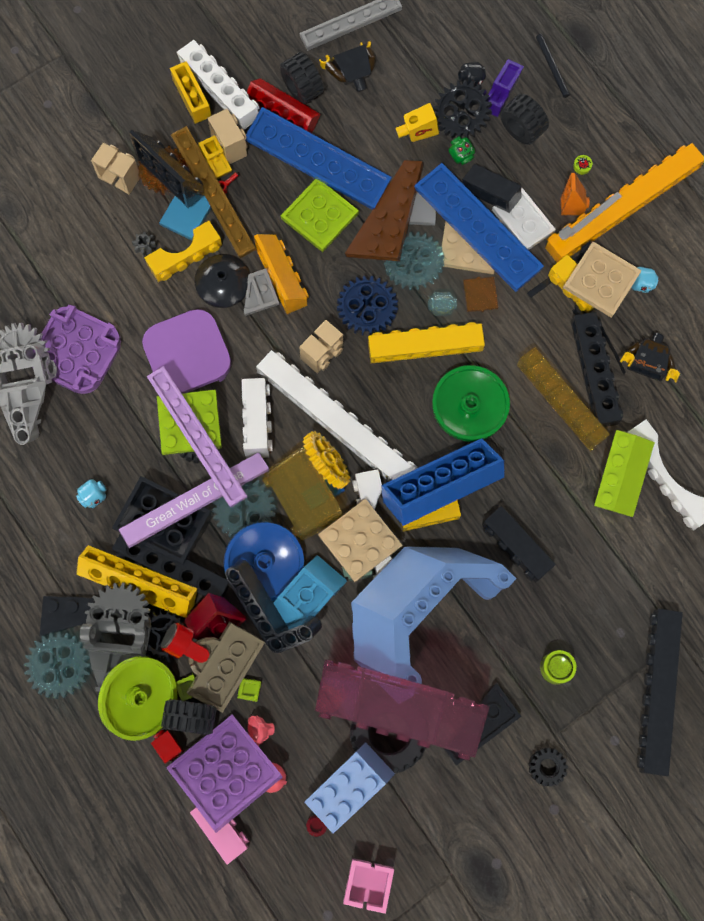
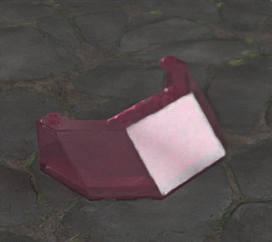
M325 659L315 711L320 713L319 717L331 720V716L356 722L355 727L368 730L369 726L377 728L376 733L388 736L389 732L397 734L396 739L409 742L410 738L418 740L417 745L430 748L431 744L458 753V758L470 761V757L475 758L490 706L476 704L475 701L460 697L457 700L454 699L453 693L359 666L356 671L352 665L340 662L336 664L334 661Z

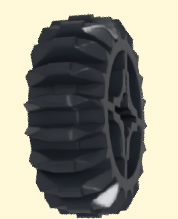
M160 609L159 616L155 611L152 612L154 618L151 619L150 631L157 636V646L155 649L152 647L149 636L146 656L148 657L152 654L151 658L155 660L159 656V662L161 663L164 662V657H166L167 663H171L172 655L167 652H161L163 637L157 631L166 633L170 626L176 622L187 627L186 623H183L186 618L182 616L178 618L179 615L176 613L172 615V612H169V610L165 614L164 609ZM162 620H170L163 628L154 627L156 623Z

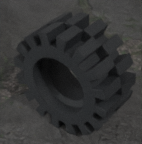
M543 748L531 756L529 773H531V777L538 784L556 786L563 782V778L567 776L566 769H568V765H566L567 760L561 752L555 749ZM551 759L555 763L556 770L552 775L547 776L542 773L540 766L543 760Z

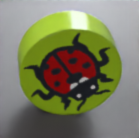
M580 155L575 159L573 168L578 174L584 175L590 172L593 163L590 157Z

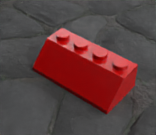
M261 78L250 82L247 94L251 101H256L260 109L263 107L312 134L321 115L320 113Z

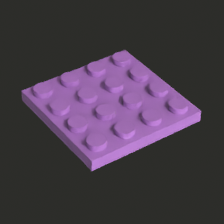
M233 715L213 730V734L206 735L166 767L215 833L283 778L281 773Z

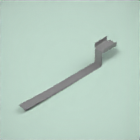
M618 192L615 193L573 228L567 225L559 231L560 238L566 240L570 236L572 237L622 196Z

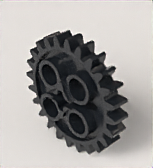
M459 80L457 81V86L450 83V89L444 87L445 93H439L441 99H435L438 106L433 107L434 111H436L435 116L437 125H440V131L445 130V136L450 134L452 139L456 135L457 137L460 136V138L462 136L468 138L469 134L475 137V131L482 133L480 127H487L485 121H490L488 115L492 114V110L489 109L492 107V103L488 102L490 97L486 95V90H481L480 84L475 87L474 81L468 85L467 80H464L463 85L460 84ZM465 95L463 100H457L458 96ZM473 105H480L477 110H471ZM458 107L462 110L466 109L467 113L464 111L460 112ZM449 110H454L452 115H446ZM463 120H469L466 125H460Z

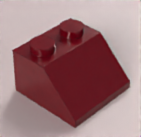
M208 593L184 621L187 628L194 632L193 639L200 640L204 637L219 639L229 621L240 627L246 620V617L224 597Z

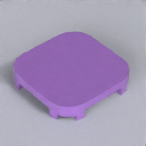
M68 305L57 310L54 309L49 314L51 318L45 326L41 341H48L45 346L50 348V350L47 352L49 353L50 360H53L57 367L56 377L52 378V381L76 393H90L98 388L120 350L121 338L112 324H107L76 309L75 306Z
M197 309L153 325L144 334L143 348L152 371L155 372L164 366L181 394L218 380L219 382L226 379L225 377L232 366L228 350L212 315L206 311Z

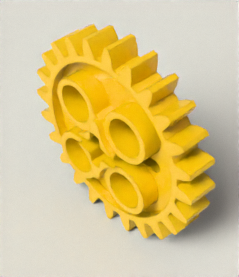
M311 431L303 438L304 448L307 450L306 454L310 456L309 460L312 461L318 473L323 475V479H327L329 485L332 484L337 489H342L349 484L350 476L346 470L347 466L343 464L344 460L335 447L331 446L330 441H326L325 436L322 437L316 431Z

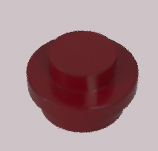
M316 815L311 816L306 824L308 833L314 837L323 835L327 829L326 825Z

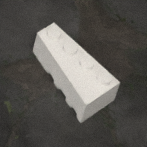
M265 378L242 379V403L244 405L242 411L243 424H245V427H243V450L246 459L257 453L262 458L269 457V451H273L272 440H268V433H272L271 421H268L267 414H271L270 402L267 403V396H270V385L266 384Z

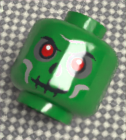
M459 136L450 142L452 146L449 148V153L456 164L465 165L475 158L473 156L475 148L468 138L461 139Z

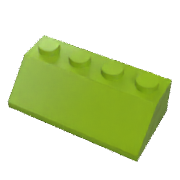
M616 430L595 501V507L630 517L634 516L655 442Z

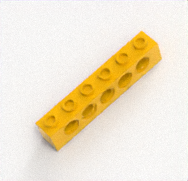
M89 545L78 557L77 575L104 586L108 585L112 589L114 583H117L119 588L122 583H125L126 589L131 584L134 586L133 591L138 588L140 590L138 595L143 593L146 596L142 601L147 600L149 604L167 611L169 610V612L176 613L184 618L188 616L194 607L197 588Z

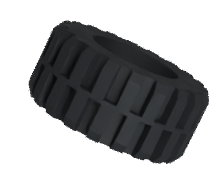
M388 693L375 695L365 701L353 717L350 727V739L353 750L356 752L366 742L394 773L403 772L413 767L422 758L425 749H427L429 737L427 718H425L422 709L411 699H406L398 704ZM382 714H396L407 724L409 732L407 743L401 750L395 753L381 752L371 741V725Z

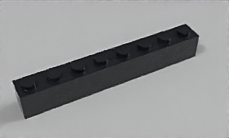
M657 609L650 615L652 633H649L648 636L650 653L646 657V665H649L648 673L645 674L644 684L647 685V689L642 699L645 711L641 716L643 733L639 737L641 755H638L637 768H639L640 773L669 777L683 612Z

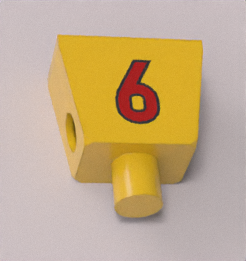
M431 103L403 116L405 124L395 128L399 138L409 135L411 142L439 134L437 119Z

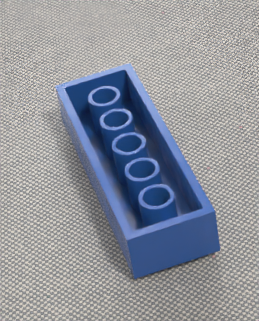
M479 439L381 485L383 503L404 526L504 478V460L483 439Z

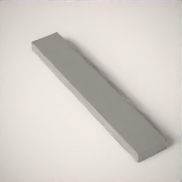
M375 0L301 32L300 38L308 51L401 11L402 5L399 0Z

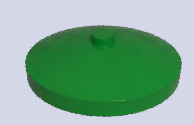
M461 366L449 371L438 382L433 394L432 408L439 426L450 436L463 441H477L479 439H487L500 430L509 413L510 398L506 386L492 371L479 366Z

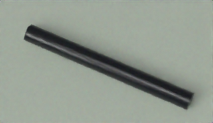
M539 34L536 36V39L563 98H567L570 96L567 86L543 34Z

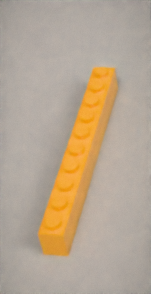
M693 143L687 147L685 145L680 147L675 155L667 156L662 161V164L652 166L647 174L644 176L643 174L639 175L631 185H624L619 190V194L622 197L572 237L570 236L566 240H562L559 233L552 234L547 239L548 242L545 249L557 263L567 254L571 257L580 251L581 247L587 242H593L701 168L704 163V156ZM614 193L608 196L605 201L612 197ZM600 203L596 204L588 214L583 213L580 215L575 223H568V227L573 228L601 206Z

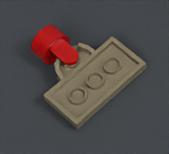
M230 621L219 639L204 637L196 642L192 641L194 634L192 630L180 623L172 624L162 640V650L176 658H180L183 654L188 657V663L192 671L197 675L187 691L188 695L207 705L216 707L218 711L223 713L265 642Z

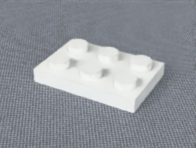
M521 188L522 198L510 213L495 206L492 211L502 221V224L529 250L552 235L556 229L524 189Z

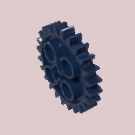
M363 276V281L356 277V283L349 281V287L344 285V292H339L341 298L337 299V304H339L337 311H340L339 318H344L342 324L349 323L348 330L354 327L355 334L361 330L362 336L365 334V331H368L369 336L372 335L374 330L376 333L379 332V328L385 331V324L391 326L392 321L390 319L395 320L396 317L394 314L398 310L397 307H394L398 305V300H394L396 293L390 294L392 287L386 288L387 282L380 284V278L376 282L373 281V276L370 277V280ZM368 291L371 294L368 296L362 295V292ZM383 302L385 306L378 307L376 303ZM356 304L359 308L353 310L349 306ZM372 316L374 319L371 321H367L364 319V317Z

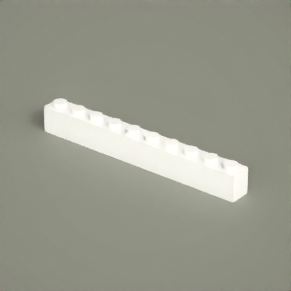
M271 350L256 366L257 373L374 470L378 469L379 474L390 482L417 469V466L411 461L406 462L398 450H392L388 447L386 440L380 436L377 438L369 426L360 424L358 418L353 413L349 412L348 414L340 402L331 400L328 397L329 394L324 389H318L314 386L315 383L311 378L302 376L300 370L295 365L291 364L290 366L285 362L286 359L280 353H274Z

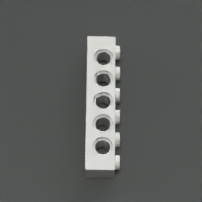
M193 40L177 51L180 62L187 61L195 79L224 110L228 109L230 114L235 115L238 121L237 125L244 130L254 122L260 109L255 100L251 101L247 92L243 88L240 89L233 77H228L226 70L222 66L219 67L215 58L207 54L202 44L198 45Z

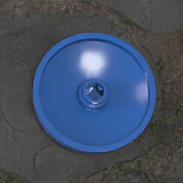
M269 522L250 524L239 530L228 543L224 554L225 572L238 560H246L251 565L272 601L277 599L304 568L303 551L296 537L286 528Z

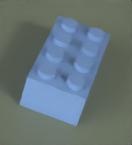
M365 742L305 803L326 827L334 833L384 787L395 773Z

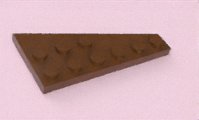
M404 160L375 209L372 210L345 252L346 257L400 261L417 193L414 186L420 181L423 169L422 161Z

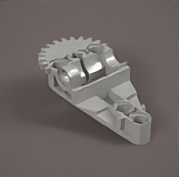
M13 323L11 327L9 325L5 326L6 331L0 330V356L2 358V362L0 360V406L14 440L18 444L24 445L36 440L39 436L37 424L41 423V419L37 420L42 403H44L46 384L52 383V378L56 377L57 367L54 361L50 360L49 353L47 352L50 350V348L45 346L48 341H41L43 334L36 335L37 328L31 330L30 324H27L24 328L23 323H19L18 327L16 323ZM33 367L35 378L8 383L6 372Z

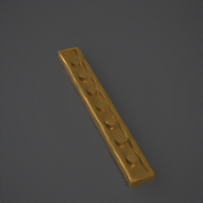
M186 126L171 134L194 178L198 177L204 184V196L239 258L255 251L254 244L188 127Z

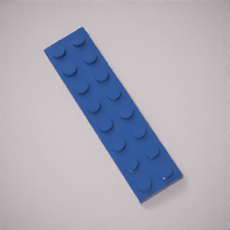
M263 107L246 134L247 139L245 141L372 210L375 209L392 178Z
M443 163L415 184L416 191L515 292L544 268L543 264Z

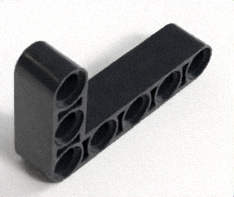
M240 559L226 570L225 576L272 652L281 653L306 643L321 630L322 623L316 616H308L286 625L251 565L246 560Z

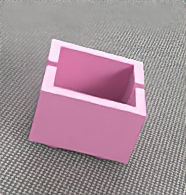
M352 858L343 904L363 908V902H367V910L386 914L394 868L377 863L374 864V867H371V862Z

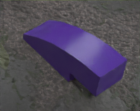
M509 59L506 61L488 94L490 97L488 102L492 103V107L489 108L492 110V115L499 116L524 66Z

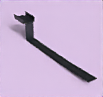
M589 241L581 247L582 250L579 255L573 259L577 264L592 242ZM550 278L545 279L527 294L532 298L552 283Z
M576 304L575 309L572 311L574 315H580L582 312ZM602 327L601 332L605 336V339L609 347L611 348L620 366V369L624 375L626 371L622 363L620 362L616 350L614 349L610 339L608 338L604 328Z

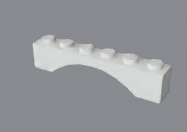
M644 420L627 433L655 442L647 468L648 474L660 485L661 492L672 501V507L684 517V523L689 528H692V530H695L704 524V497L685 490L669 475L659 454L658 434L650 423Z
M378 469L355 474V480H352L354 492L358 491L359 499H356L357 505L366 499L375 510L377 500L382 492ZM391 556L375 567L376 575H373V579L392 560Z

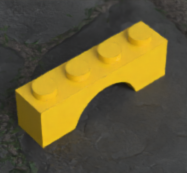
M210 221L193 229V241L185 251L169 253L160 248L144 257L147 266L158 282L169 279L177 271L185 270L189 264L199 262L205 255L219 250L222 246L221 238Z

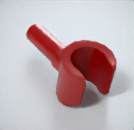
M236 172L227 180L218 181L220 186L224 187L223 191L225 194L227 193V186L238 177Z

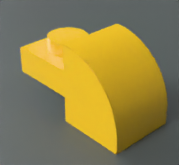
M215 135L199 143V148L216 179L232 172Z

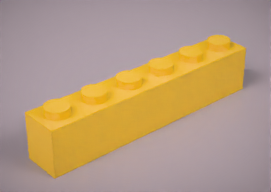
M475 322L467 323L464 326L451 324L445 328L433 326L427 330L414 328L408 332L396 330L390 332V334L377 332L368 336L370 363L483 351L485 346L482 324H476Z

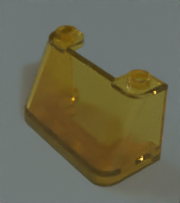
M304 446L269 468V471L265 472L264 477H262L267 488L271 487L291 520L293 525L290 528L291 532L296 538L299 537L301 541L327 528L342 517V510L323 476L318 473L312 461L309 460L310 456L306 454L307 450Z

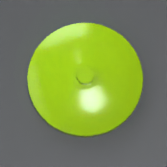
M133 657L116 665L103 681L98 697L99 715L105 727L116 736L131 741L146 739L156 734L163 728L161 724L165 701L170 699L177 700V686L174 676L167 666L150 657Z

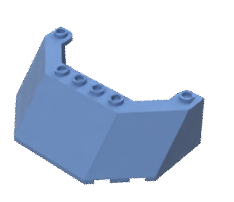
M404 547L351 602L353 611L354 661L398 704L412 697L420 688L422 679L419 673L410 666L409 635L460 579H463L480 597L486 600L492 599L502 589L508 588L517 578L502 564L460 548Z

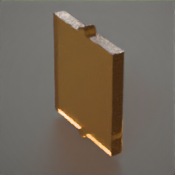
M477 277V279L463 280L467 312H484V310L498 309L494 277Z

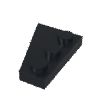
M43 596L39 636L43 637L72 627L82 626V624L86 623L87 619L85 611L91 609L88 603H95L94 599ZM104 612L99 615L98 620L103 617Z

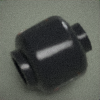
M479 62L464 63L458 71V79L462 84L464 80H467L468 85L474 81L475 86H477L478 84L481 85L486 78L485 68Z

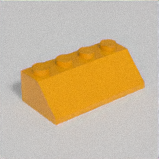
M254 235L256 251L264 268L267 269L272 285L286 314L307 306L308 293L299 284L301 279L299 274L292 269L293 263L290 256L286 257L284 253L286 249L283 241H279L276 235Z

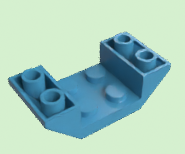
M317 555L277 597L274 605L286 625L308 616H316L328 601L340 591L347 580Z

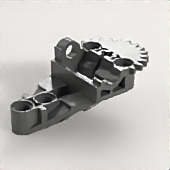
M114 583L113 589L107 585L105 593L99 590L100 597L93 595L92 598L95 603H88L91 609L85 611L87 619L80 629V642L84 644L83 648L89 652L91 668L98 687H95L97 692H100L103 681L116 665L129 658L146 656L151 631V618L147 614L150 612V609L144 607L149 602L147 600L142 601L146 596L143 593L138 595L140 590L136 588L133 591L134 586L131 584L127 589L125 583H122L120 588L117 583ZM104 612L103 617L98 620L99 615ZM142 616L141 621L136 623L137 618ZM120 631L122 634L135 635L132 646L100 643L102 632L119 634Z

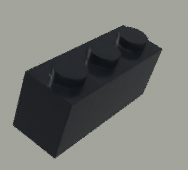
M476 164L472 166L462 179L463 185L475 197L508 213L512 211L522 198L521 186L518 183L503 178L500 174H495L485 167H480Z

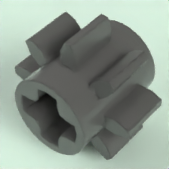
M146 232L140 235L136 234V241H132L136 254L141 252L143 257H145L146 254L153 253L152 249L156 247L153 235L148 236Z

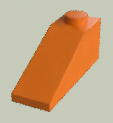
M571 173L561 196V215H582L589 208V197H586V189L577 175Z

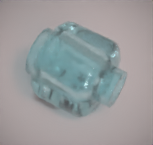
M434 292L428 299V309L432 311L434 316H450L453 309L457 308V299L453 298L451 292Z

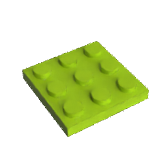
M315 179L281 215V219L321 252H324L359 214V210L325 183Z
M216 390L182 393L217 449L222 448ZM157 396L162 455L194 452L163 401Z

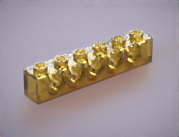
M536 347L519 359L517 366L590 452L607 439L610 435L609 432Z

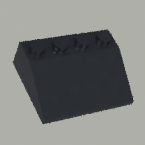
M134 130L129 132L137 160L187 208L191 207L204 195V184L198 177L194 178L185 165L179 164L176 156L173 153L169 154L159 140L156 142L151 136Z
M140 476L112 529L119 532L120 528L180 495ZM202 507L139 543L184 564L205 532L213 517V513L211 510Z

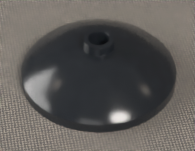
M227 254L214 255L206 259L198 267L195 274V288L199 297L208 305L217 308L232 307L246 297L248 275L250 273L247 266L240 259ZM220 274L225 275L223 278L218 277Z

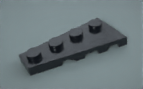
M496 683L443 749L455 766H457L522 716Z

